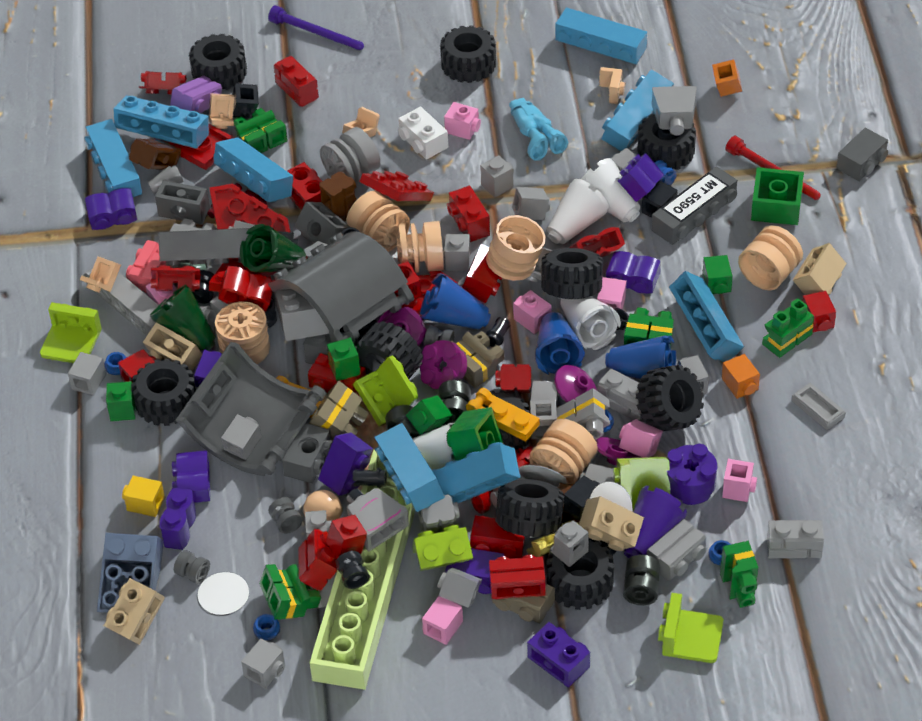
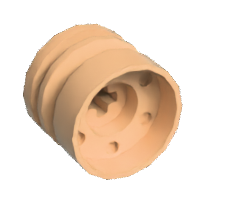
M376 190L367 192L356 200L350 208L346 219L347 225L370 236L388 252L397 247L398 225L405 224L406 235L410 227L408 215L397 205H394L386 195Z
M519 215L501 219L496 226L493 240L490 242V247L487 250L486 261L489 268L498 276L512 281L524 280L530 277L535 270L538 257L545 244L543 229L533 220Z
M424 222L422 233L417 234L415 224L411 223V234L406 235L405 224H399L396 238L399 263L414 262L416 273H419L420 262L424 261L428 272L443 271L444 262L440 222Z
M770 225L764 227L739 255L738 264L748 281L763 290L771 291L777 289L803 260V250L798 240L789 231L779 226Z
M251 302L232 303L220 310L215 319L219 352L223 354L230 342H235L240 345L256 364L262 362L270 350L265 312L258 305Z
M557 419L544 433L543 439L539 440L537 446L531 451L529 456L530 464L552 469L566 478L567 485L575 484L583 473L584 468L595 457L597 443L592 434L583 426L568 419Z

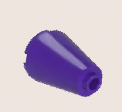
M649 486L641 488L633 512L644 517L635 547L624 549V555L627 558L635 555H647V550L686 518L687 510L685 509L682 512L679 508L682 503L678 499L659 488H655L654 492L647 490Z

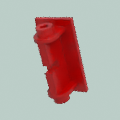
M146 71L141 73V82H144V86H139V88L146 89L145 93L159 94V90H168L167 94H172V89L185 84L187 77L182 75V72H166L165 81H162V72Z
M160 265L157 268L151 267V288H155V291H173V283H178V288L186 284L192 292H195V289L200 290V269H195L192 266L171 268L166 265Z

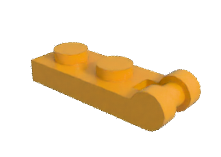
M480 388L476 393V398L471 399L466 405L467 411L484 408L482 407L483 404L492 407L498 428L524 441H527L540 425V418L492 395L486 388Z

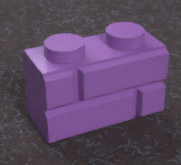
M201 76L172 89L170 105L202 113L210 107V94H221L222 86L215 81L211 82V79L205 76Z

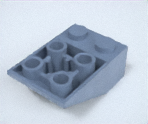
M105 533L97 612L108 613L115 606L119 598L120 589L128 582L129 578L156 591L164 543L161 538L149 535Z

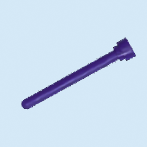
M274 5L269 11V22L275 24L287 23L357 50L364 48L363 42L288 15L282 7Z

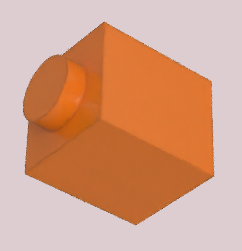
M734 59L712 65L716 86L721 97L743 91Z
M742 354L723 362L722 380L738 399L759 390L760 373L747 356Z

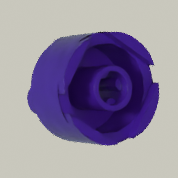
M704 444L685 445L670 450L667 455L670 463V470L667 471L670 482V494L687 505H697L707 501L716 488L718 465L714 455Z

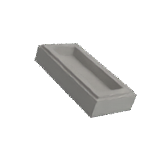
M811 383L792 395L791 401L826 430L845 418L846 412Z

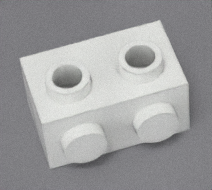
M421 106L399 118V136L402 140L407 141L414 151L420 153L426 160L448 148V131Z

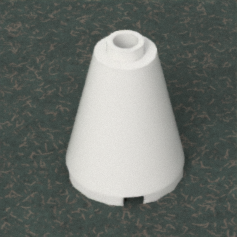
M611 158L599 161L597 163L599 167L595 171L590 168L581 180L591 184L588 188L593 192L598 190L602 193L609 204L608 213L622 222L634 221L640 214V205L638 201H634L617 181L621 177L619 174L620 170Z
M574 179L569 184L547 227L548 238L556 244H565L606 215L609 204L600 191L596 190L593 192L588 188L591 184L581 179Z
M591 296L583 299L561 298L560 304L567 321L585 349L592 348L593 350H598L614 340L617 326L620 328L621 324L620 316L615 309Z
M454 423L413 438L414 443L431 470L443 468L447 462L454 461L452 449L448 446L446 440L447 431Z

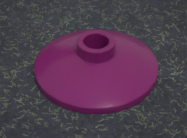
M564 365L555 374V387L566 403L573 399L576 400V397L592 388L597 390L592 378L577 366Z
M608 437L595 439L597 451L607 457V462L617 466V459L642 458L619 448L621 440Z

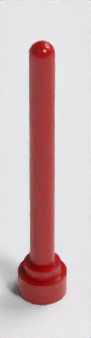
M736 135L732 136L726 144L725 151L733 156L742 155L762 168L783 170L748 149L744 140ZM803 182L802 193L814 200L820 199V192Z

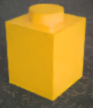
M132 476L129 484L124 486L122 492V499L125 500L127 511L152 517L157 516L165 498L161 481Z

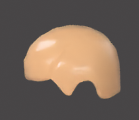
M325 489L314 491L307 497L303 505L304 516L305 512L326 510L327 521L339 519L343 510L341 501L332 491Z

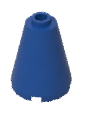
M442 273L437 274L431 282L435 286L431 291L427 290L420 309L422 319L477 330L481 329L482 326L486 327L491 318V314L488 313L489 308Z
M558 312L546 314L541 320L535 351V360L538 368L548 375L549 373L556 374L557 370L564 365H573L580 368L583 357H585L583 344L562 314Z
M664 335L611 348L610 353H607L605 357L606 367L625 376L641 380V377L647 375L649 370L676 365V350H671L670 343H674V339L672 336Z

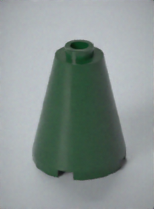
M257 224L248 229L246 232L248 236L240 245L242 264L250 271L256 273L278 272L284 268L288 271L294 267L292 262L302 256L306 258V253L301 247L265 224Z
M185 284L174 291L171 297L163 300L151 312L150 317L155 323L157 322L194 343L200 351H209L215 345L213 340L216 336L191 289Z

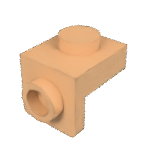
M601 67L599 86L608 87L609 103L618 104L620 95L624 96L625 82H622L623 69Z
M210 94L209 122L214 127L227 129L228 126H234V95Z
M361 107L358 109L356 120L344 124L342 133L358 127L366 132L369 137L375 136L380 115Z
M97 256L89 278L81 275L80 280L88 283L86 288L100 293L101 289L111 292L121 265Z

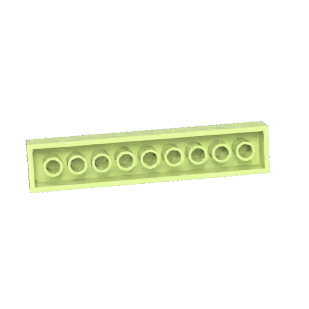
M374 449L368 470H377V468L386 470ZM388 473L386 486H381L379 489L408 510L409 526L369 552L363 546L361 556L364 562L363 566L369 573V580L362 587L356 589L346 588L342 582V574L337 570L310 660L311 676L314 682L366 690L416 511L411 503L406 505L400 490H397ZM363 486L361 492L365 495L374 488H377V486Z

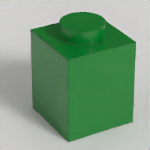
M728 256L703 257L702 274L712 294L731 292L733 275Z
M351 337L327 344L329 365L336 382L360 375L359 355Z
M132 381L107 383L106 404L110 422L136 419V407L131 388Z
M437 395L422 399L406 416L418 433L423 435L440 428L452 414Z

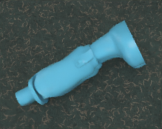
M519 98L509 103L511 115L514 117L520 132L531 139L527 153L532 160L537 161L544 158L548 147L554 154H560L568 147L567 137L561 131L552 128L550 119L546 118L533 103L526 101L524 98Z

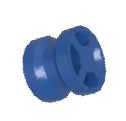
M656 161L655 164L664 173L660 181L667 185H672L676 179V171L672 168H667V164L664 161Z

